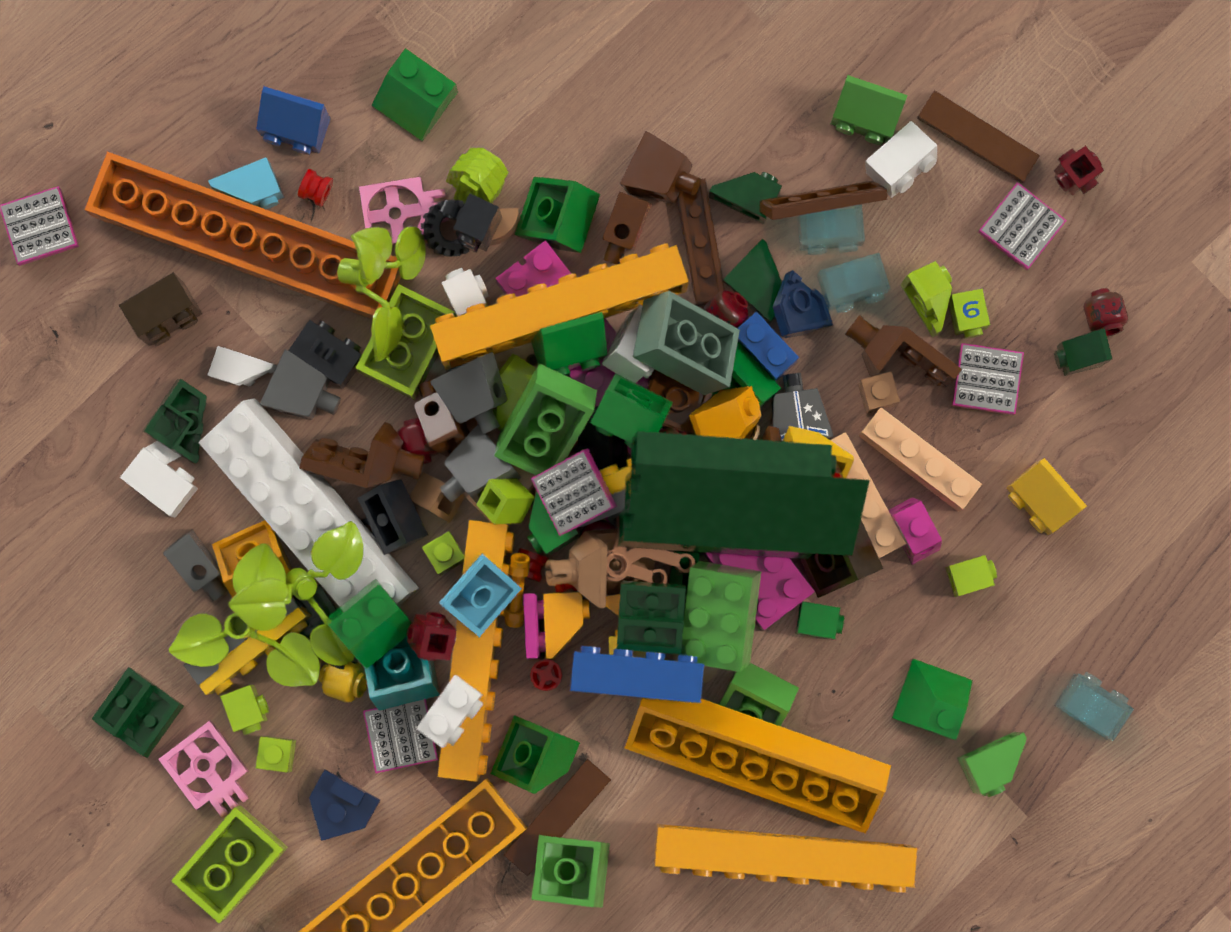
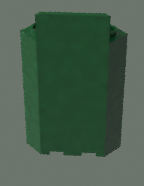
M637 431L632 438L631 471L625 477L624 510L619 515L618 547L808 559L813 554L853 556L870 480L831 477V475L835 474L837 463L836 456L832 455V445Z

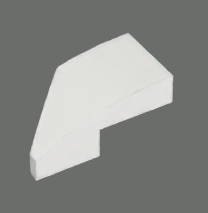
M218 346L208 376L237 386L244 384L249 387L255 383L257 378L268 372H275L277 366Z

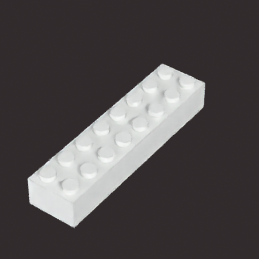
M256 398L243 400L198 442L308 570L313 569L315 572H322V570L315 567L311 559V550L315 541L331 529L340 527L349 521L355 523L361 534L364 548L362 563L358 570L345 580H338L331 573L325 578H315L340 607L374 579L378 580L398 606L419 589L390 554L384 555L375 536L325 478L320 474L299 469L301 458L304 454Z

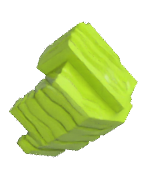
M470 148L466 154H462L459 157V160L449 170L445 182L450 185L452 184L456 188L454 200L463 201L465 204L469 194L493 203L501 193L505 183L504 180L509 172L502 160L485 148Z

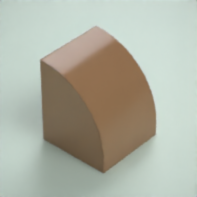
M519 208L500 209L502 220L489 246L500 244L512 236L519 222Z
M423 472L410 494L412 502L450 523L465 495H460L451 503L440 489L445 483Z

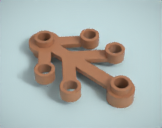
M619 516L617 517V520H616V523H617L618 528H619ZM617 532L613 549L607 551L606 579L620 581L626 576L654 583L652 575L658 572L662 576L661 583L666 584L668 577L664 570H648L632 563L645 557L674 566L678 572L688 573L690 572V567L695 564L693 556L687 553L676 554L660 549L631 548L626 551L627 547H618ZM683 557L689 560V567L687 569L681 568L679 564L680 559ZM612 559H616L619 562V569L617 571H612L609 567Z

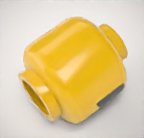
M351 661L342 666L325 664L320 670L319 682L322 683V691L326 696L350 703L364 695L367 688L365 669L360 663Z

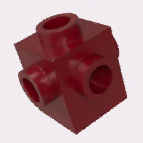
M1086 145L1077 152L1072 148L1058 158L1060 164L1054 170L1058 185L1065 192L1069 191L1072 196L1080 190L1085 194L1099 184L1096 179L1104 171L1097 155L1090 151ZM1073 170H1078L1080 172V179Z
M427 612V615L415 614L413 624H410L408 627L407 641L421 659L435 661L436 659L450 661L452 649L456 642L457 630L446 619V616L441 613Z

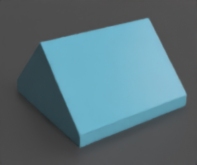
M481 554L439 604L480 637L522 588L485 555Z

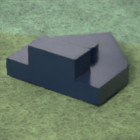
M793 270L785 274L773 305L781 335L785 339L806 335L813 331L833 326L824 295L816 289L811 290L801 281L802 277Z
M324 769L309 797L321 841L366 828L381 799Z

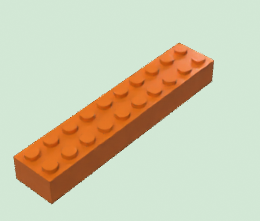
M107 151L84 209L92 217L372 320L376 309L382 307L380 303L366 294L357 292L356 285L341 283L338 279L337 271L342 259L358 260L357 250L353 241ZM390 255L386 262H395L398 259ZM399 267L384 269L381 277L372 284L367 285L366 288L389 302L401 278Z

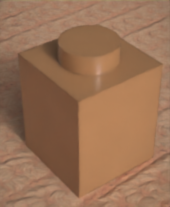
M892 371L861 379L858 383L866 414L878 411L880 408L894 407L900 402Z

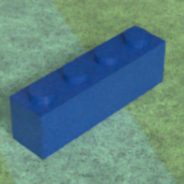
M581 646V652L574 651L570 691L701 703L704 664L697 663L698 657L678 655V661L665 660V654L646 652L645 658L632 657L633 651L614 649L613 655L600 654V647Z

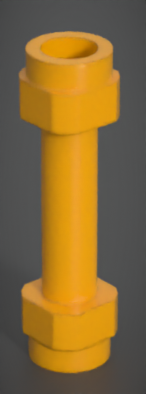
M523 553L513 554L509 567V574L512 575V580L522 588L511 600L510 604L506 606L505 624L513 628L521 627L524 624V606L522 603L525 577L529 573L530 557Z

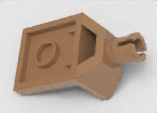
M619 528L585 531L569 550V558L567 560H547L545 566L547 569L551 568V571H545L549 586L572 584L578 592L598 608H606V594L621 592V581H646L626 576L620 581L606 579L607 551L613 549ZM643 557L632 564L652 570L655 566V560ZM616 559L610 561V569L612 571L619 569V562Z

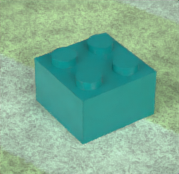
M407 637L369 668H365L369 697L379 711L440 695L434 661L419 658L409 646Z

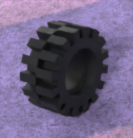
M448 200V201H451V202L457 204L458 206H460V207H462V208H463V206H464V202H463V201H460V200ZM444 201L437 202L436 205L428 208L430 211L424 214L423 218L425 221L421 223V229H424V234L422 235L424 240L426 239L428 242L426 244L427 247L433 249L434 253L448 257L460 256L470 252L460 245L461 241L458 238L450 241L442 236L440 225L446 216L442 215L440 210Z

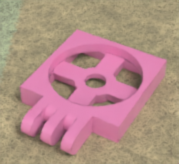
M421 177L359 187L365 229L372 227V224L386 222L391 226L392 246L396 245L397 238L404 229L403 224L407 218L421 216L417 227L424 234V229H421V223L425 221L423 218L424 214L430 211L428 208L437 204V202H434V199L446 196L445 189L423 192ZM406 188L414 193L418 198V203L403 205L399 201L398 189ZM385 191L387 205L384 209L370 211L369 204L372 198L378 192ZM392 208L400 209L401 216L398 219L390 218L389 211ZM446 217L442 222H447L450 219Z
M211 720L159 758L161 764L196 810L210 801L219 815L224 818L228 815V812L221 803L226 801L233 810L238 806L232 797L233 794L236 793L243 803L249 799L237 782L249 770ZM208 737L215 739L219 746L209 753H202L194 740ZM181 750H184L191 759L190 768L179 775L177 761ZM228 756L232 764L229 777L223 781L215 770L216 763ZM201 759L208 760L210 766L207 771L203 772L198 769L197 764ZM198 777L205 778L213 790L209 793H200L191 790L187 785Z

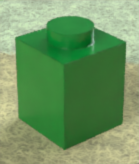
M802 601L799 607L795 634L834 640L836 633L842 634L844 615H839V607Z

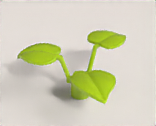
M408 226L400 232L395 246V254L398 259L395 262H386L392 252L390 233L384 228L370 227L351 235L357 250L358 260L344 258L338 266L337 274L341 283L356 285L357 292L366 294L382 306L376 309L372 320V341L376 362L386 358L398 345L403 331V320L401 312L397 307H390L388 301L367 289L366 286L379 279L384 269L399 267L400 276L405 280L413 279L419 274L425 261L426 245L422 231L415 226Z
M349 521L340 527L325 532L315 541L311 550V559L315 567L322 570V572H315L313 569L307 572L302 568H294L287 573L286 584L275 578L259 580L237 593L229 601L228 606L251 628L267 631L275 628L284 620L287 612L285 605L291 603L292 594L300 600H307L324 622L323 625L314 628L310 634V644L314 653L324 662L335 666L346 665L353 661L355 656L329 627L326 621L328 617L314 600L313 596L317 590V583L314 578H325L331 573L336 579L345 580L352 576L360 567L364 548L357 526L352 521Z
M263 543L252 548L237 564L233 573V587L236 593L266 578L279 579L286 584L287 577L284 566L268 544ZM236 613L231 614L226 619L224 632H222L221 622L212 615L197 614L190 617L181 626L174 642L169 648L170 654L187 664L208 667L219 664L228 655L229 646L224 639L225 637L230 636L234 639L251 637L276 648L269 653L266 666L270 677L277 683L289 687L313 686L317 683L320 673L319 657L314 653L310 640L306 636L291 632L286 634L279 644L273 639L258 634L255 629L248 626Z

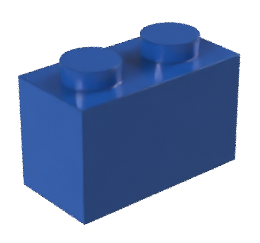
M757 311L738 328L740 330L738 342L742 344L775 382L797 363L799 359L797 354Z

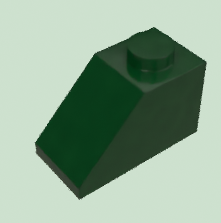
M752 172L713 185L709 191V198L764 224L767 216L760 212L759 201L778 197L782 185L778 184V179L769 173L762 172L760 175Z
M1105 328L1063 341L1057 345L1058 351L1054 352L1056 365L1059 370L1063 369L1064 376L1100 368L1113 359Z

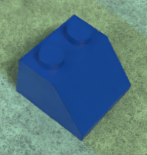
M264 86L256 127L260 136H263L262 140L276 146H280L281 142L293 145L292 149L305 155H310L311 151L320 153L331 120L324 104Z

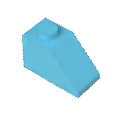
M267 157L208 180L210 187L214 191L264 209L279 204L278 200L284 198Z

